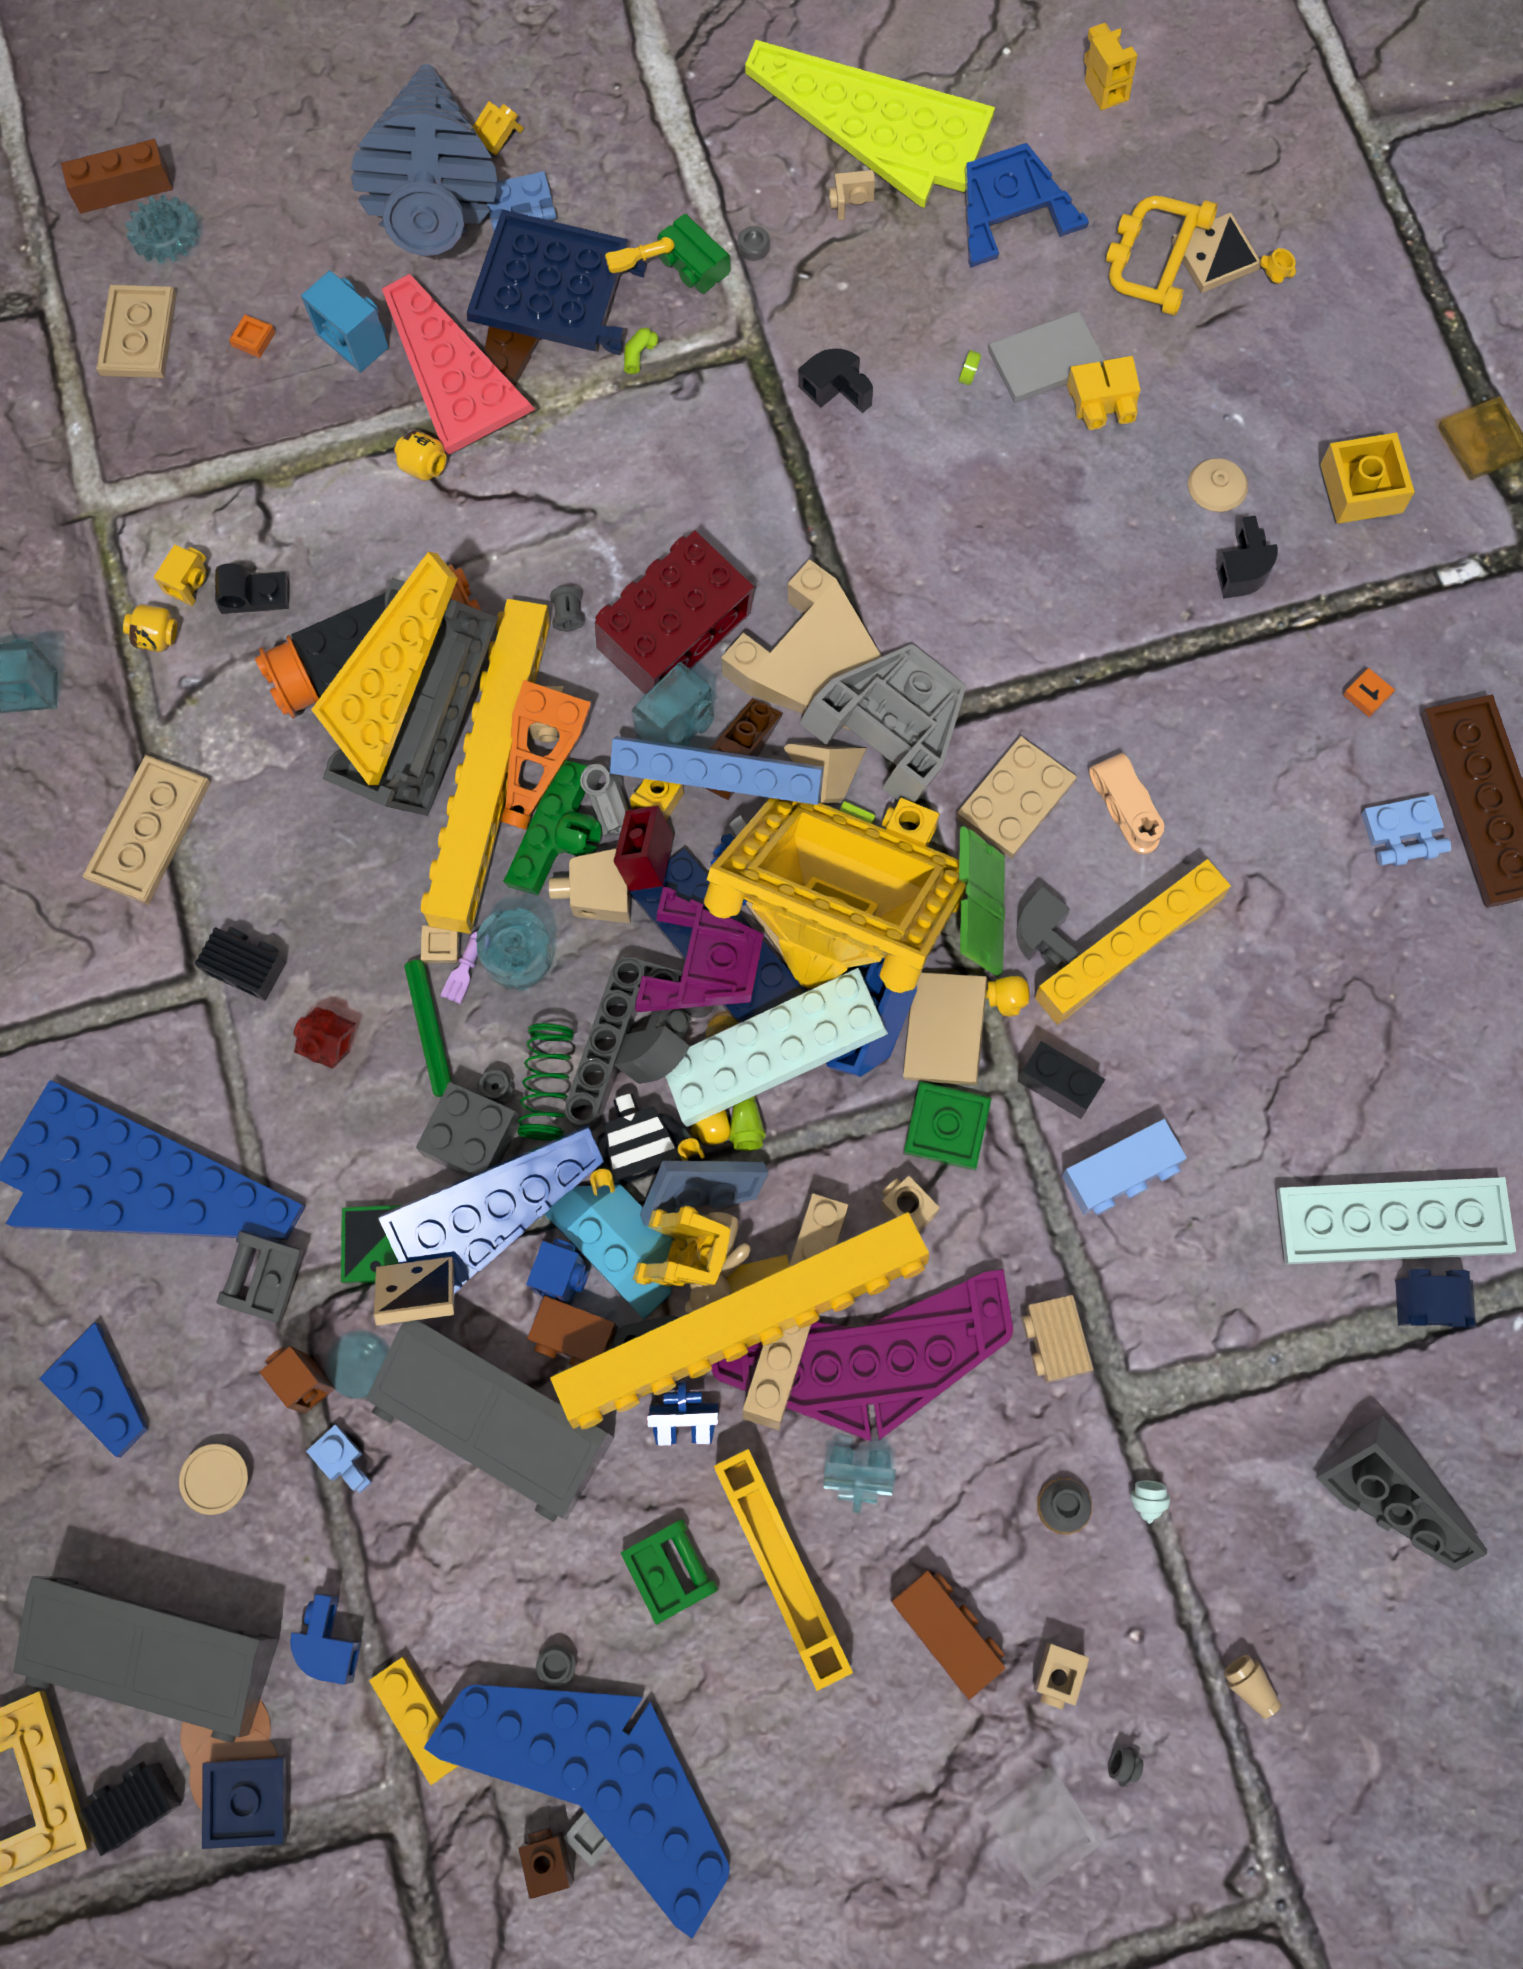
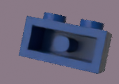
M554 1239L553 1244L542 1241L526 1285L536 1295L547 1296L571 1306L576 1291L582 1293L589 1271L585 1270L586 1263L579 1255L580 1252L575 1249V1245L560 1239Z

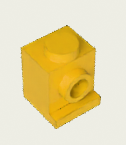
M174 544L153 578L163 593L193 606L196 600L192 595L196 589L202 586L205 580L207 569L204 566L206 557L192 547H188L186 550Z
M644 779L636 793H633L630 797L631 808L634 810L658 805L667 821L684 795L683 785ZM656 787L663 790L658 794L653 792Z

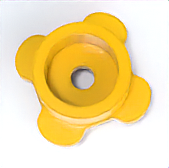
M1278 248L1270 256L1264 255L1260 259V265L1265 268L1266 274L1274 283L1280 284L1284 278H1292L1296 274L1295 258L1290 251L1284 248Z

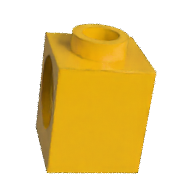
M900 797L895 809L892 807L888 808L882 822V827H885L886 830L928 847L937 829L940 813ZM903 822H912L917 826V828L914 830H905L900 826V824Z

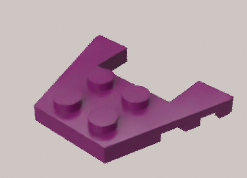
M663 887L656 921L693 928L681 982L642 976L635 1011L648 1012L751 1002L764 934L730 917H716L703 909V904L693 899L688 902L676 896L675 890Z

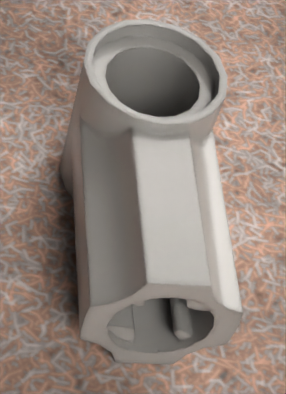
M589 765L582 772L580 781L583 790L590 796L597 819L602 827L603 836L620 835L625 812L629 810L622 793V778L620 775L610 774V768L603 765ZM605 774L606 783L599 790L597 786L598 780Z

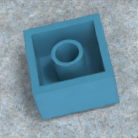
M329 270L301 295L316 335L360 373L389 348L384 335L386 330L378 318V307L370 298L365 297L363 299L357 294L354 286L345 277L340 279Z

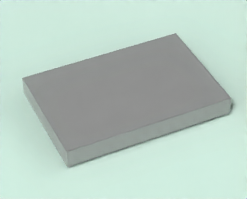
M1080 311L990 343L988 347V352L1014 403L1066 385L1071 366L1100 362L1102 367L1103 361H1105Z

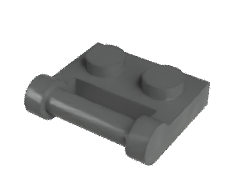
M239 1230L236 1242L239 1245L225 1289L219 1292L216 1303L279 1323L282 1321L304 1249L262 1237L253 1232ZM253 1248L261 1250L245 1299L239 1296V1292Z

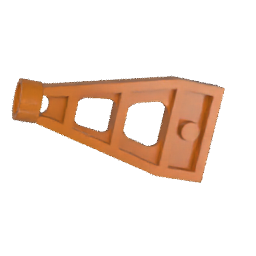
M523 680L512 713L511 738H513L509 758L506 805L500 819L501 822L527 830L531 815L581 738L592 705L591 702ZM533 723H541L556 728L559 731V741L552 752L546 756L535 755L528 749V729ZM525 760L541 764L544 767L543 775L537 787L532 790L522 788L519 784L521 765ZM517 805L522 806L525 810L524 814L513 811V807Z

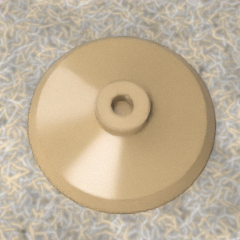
M1212 458L1200 462L1193 468L1188 478V490L1193 500L1201 507L1214 512H1225L1236 508L1244 501L1248 492V480L1243 470L1235 463L1226 459Z
M209 1444L198 1448L185 1460L180 1471L179 1489L183 1500L191 1509L205 1515H216L228 1511L239 1502L246 1490L248 1481L246 1464L241 1455L229 1446Z

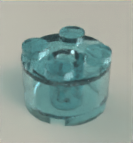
M522 908L494 912L484 920L477 932L478 957L488 976L500 986L524 991L538 983L548 973L554 957L553 946L543 922L532 912ZM521 946L518 951L513 950L511 953L509 952L511 947L518 949Z

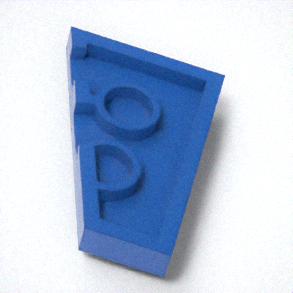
M94 1322L39 1379L115 1457L121 1458L148 1430V1427L130 1388H127L118 1369L119 1364L114 1354L109 1350L100 1324Z

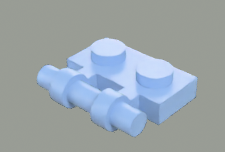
M1434 795L1365 808L1361 813L1371 846L1384 843L1387 850L1377 852V861L1380 866L1393 864V866L1405 865L1408 860L1421 857L1425 860L1434 859L1441 853L1451 851V842L1448 838L1436 840L1432 837L1433 833H1438L1444 828ZM1416 837L1418 844L1404 846L1401 840Z

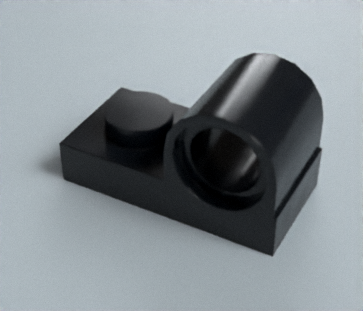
M222 564L215 569L216 605L221 614L289 609V578L285 572L250 575L244 566Z

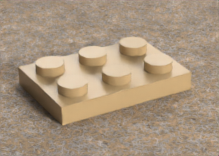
M1020 736L957 812L956 818L1013 859L1076 782L1077 776Z

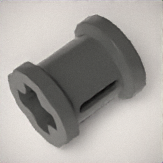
M566 586L551 591L550 599L555 606V617L552 620L553 628L566 632L581 628L583 626V618L579 615L578 601L581 599L580 590Z

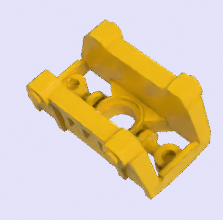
M690 1206L680 1207L679 1212L667 1213L661 1209L652 1211L648 1227L674 1238L675 1241H672L667 1260L664 1263H637L633 1280L640 1285L651 1284V1282L681 1287L684 1284L690 1283L707 1286V1284L715 1285L726 1261L731 1229L698 1215L699 1212Z

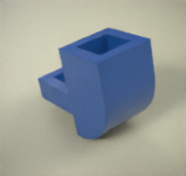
M315 1594L314 1601L308 1603L305 1612L304 1624L309 1626L308 1632H291L290 1645L293 1658L298 1667L314 1679L343 1685L353 1683L362 1642L331 1637L340 1596Z

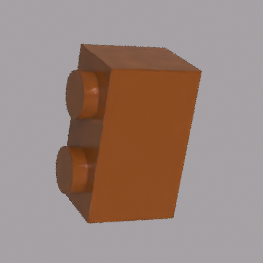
M544 1296L527 1339L531 1343L536 1344L533 1351L555 1359L557 1353L571 1358L569 1365L574 1367L608 1351L618 1326L613 1321Z
M291 1346L287 1349L282 1347L273 1352L265 1361L267 1366L259 1371L286 1408L304 1414L335 1390V1387L311 1356Z

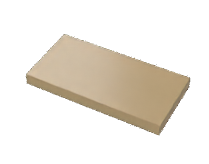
M145 755L82 877L88 882L149 905L211 784L208 778Z

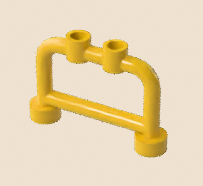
M1154 195L1141 200L1134 208L1132 215L1123 214L1118 227V234L1123 235L1120 244L1111 243L1106 262L1112 263L1109 279L1114 289L1127 296L1163 305L1162 313L1176 316L1182 302L1184 289L1173 287V282L1195 227L1206 230L1211 229L1217 213L1218 203L1204 200L1202 206ZM1153 209L1185 216L1157 289L1126 281L1122 277L1123 269L1128 264L1135 239L1140 234L1143 219L1146 213Z

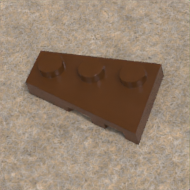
M489 326L484 354L515 387L531 359L534 347L542 339Z

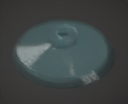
M367 1330L351 1331L338 1338L331 1346L325 1363L327 1378L335 1390L349 1398L367 1397L390 1349L388 1344L382 1337Z

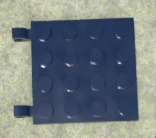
M502 209L466 312L467 321L590 351H596L597 344H601L608 352L620 355L623 347V340H621L623 328L604 326L620 272H609L605 254L628 248V239ZM641 259L628 271L633 275L644 278L647 263Z

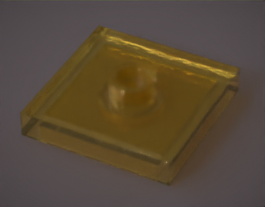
M1501 396L1445 418L1438 425L1439 430L1470 481L1523 460V432Z

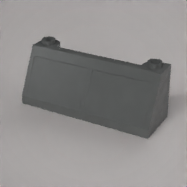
M392 577L385 594L386 608L404 585V581ZM450 599L379 785H368L341 749H338L329 757L323 779L385 807L428 816L498 617Z
M418 1320L402 1323L366 1398V1401L375 1405L372 1410L373 1414L388 1423H392L394 1418L410 1426L537 1503L534 1511L552 1522H555L557 1516L562 1519H568L614 1439L613 1436L597 1426L588 1429H581L579 1426L573 1429L560 1404Z
M32 1576L26 1593L13 1673L26 1676L25 1684L47 1689L51 1683L213 1730L211 1737L226 1742H235L236 1737L239 1738L250 1734L280 1638L262 1633L255 1635L242 1629L224 1627L93 1590L86 1585H77L78 1581L64 1577Z

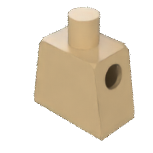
M616 849L573 857L569 860V877L549 878L550 899H570V908L573 916L631 923L629 889L613 862Z

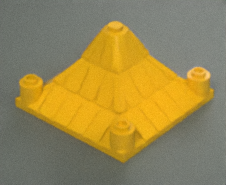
M769 798L710 867L706 879L710 883L705 895L704 904L712 915L719 918H729L740 913L743 900L752 903V909L779 938V945L793 977L803 987L814 989L839 977L849 967L877 963L883 958L885 960L879 975L881 980L889 990L903 993L916 987L925 961L951 914L959 910L967 885L959 880V860L822 803L815 805Z

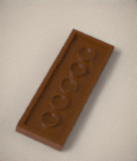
M1491 694L1426 708L1421 715L1486 908L1522 901L1523 779L1494 696Z

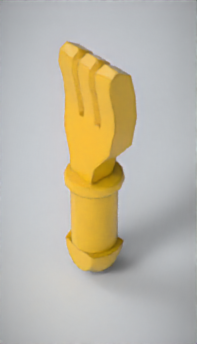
M663 237L662 240L646 245L640 244L637 248H625L615 252H608L605 254L609 272L618 273L634 267L636 262L641 259L646 261L647 258L663 253L668 254L673 250L675 244L672 239Z

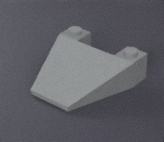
M910 644L831 679L813 698L799 724L826 745L844 725L896 765V768L882 789L897 801L901 797L916 803L944 765L967 685L914 644Z

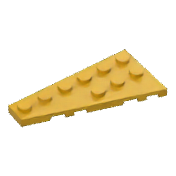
M427 552L311 709L368 785H379L458 579L438 553Z

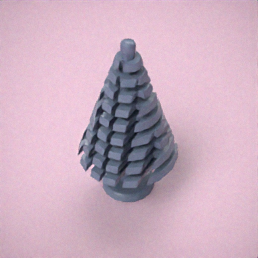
M423 64L357 146L360 147V150H357L353 155L351 170L354 172L351 175L354 191L369 192L370 195H361L358 201L368 215L383 216V220L378 225L385 228L386 233L397 246L409 253L429 256L439 255L451 249L461 238V235L469 232L464 223H481L490 210L486 204L478 203L480 201L494 202L497 191L494 182H497V175L493 162L489 161V158L492 157L474 128L468 123L467 117L461 112L458 103L454 101L452 94L446 89L435 68L432 65Z

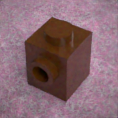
M551 1827L527 1834L528 1841L524 1842L518 1849L529 1899L570 1888L574 1880L565 1840L563 1839V1831L552 1834Z

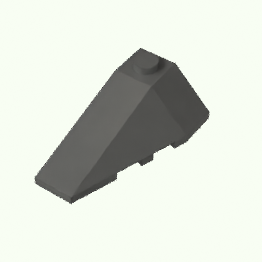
M1382 1415L1354 1431L1317 1473L1316 1478L1344 1506L1354 1512L1359 1508L1378 1520V1526L1388 1532L1391 1528L1412 1540L1414 1547L1455 1571L1487 1555V1548L1417 1452Z

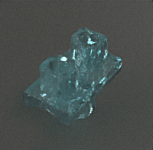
M835 1446L830 1461L825 1463L823 1488L839 1490L838 1500L853 1501L852 1513L859 1514L861 1502L877 1504V1494L892 1496L896 1470L891 1469L889 1452L870 1451L868 1467L853 1465V1449Z

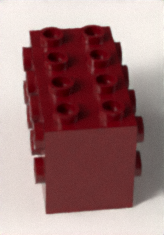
M695 530L687 538L681 536L671 546L670 553L664 559L653 561L646 569V575L637 583L635 581L629 583L621 592V598L612 606L610 604L604 606L595 617L596 648L653 703L657 702L751 614L754 586Z

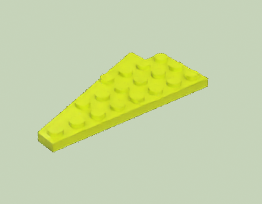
M755 40L745 63V74L920 207L925 208L934 184L965 192L966 163L978 159L994 117L995 107L759 40Z

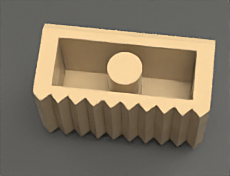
M1073 1295L1028 1305L1025 1309L1027 1315L1022 1316L1021 1320L1026 1338H1033L1037 1353L1031 1354L1036 1376L1043 1375L1046 1384L1092 1372L1093 1366Z

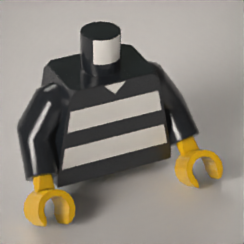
M634 1094L622 1095L613 1100L618 1118L604 1123L605 1132L597 1139V1145L604 1162L590 1176L593 1194L595 1196L598 1195L597 1190L603 1185L609 1186L610 1192L613 1193L615 1192V1185L624 1186L656 1175L662 1161H688V1157L692 1154H699L701 1159L705 1157L699 1142L693 1139L688 1130L669 1114L657 1113L654 1107H648L639 1111Z

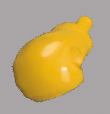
M1009 976L996 979V981H988L986 999H989L990 1007H998L999 1012L1003 1016H1017L1020 1013V1009L1029 1004L1030 990L1028 983L1021 976Z
M726 1109L691 1125L692 1136L699 1139L704 1145H716L727 1141L730 1136V1124Z

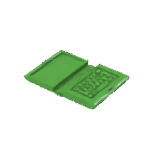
M962 826L960 828L959 880L967 885L966 894H968V899L961 900L960 952L968 959L999 977L1003 971L1005 855L993 846L988 845L974 831Z

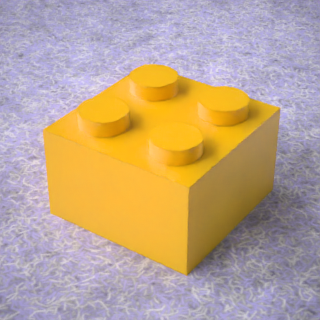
M1397 432L1330 443L1320 464L1337 524L1403 513L1415 493Z

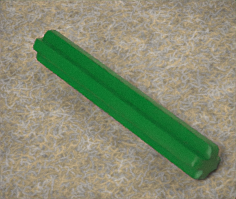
M420 959L405 963L404 968L432 1091L436 1097H442L449 1081H452L425 964Z

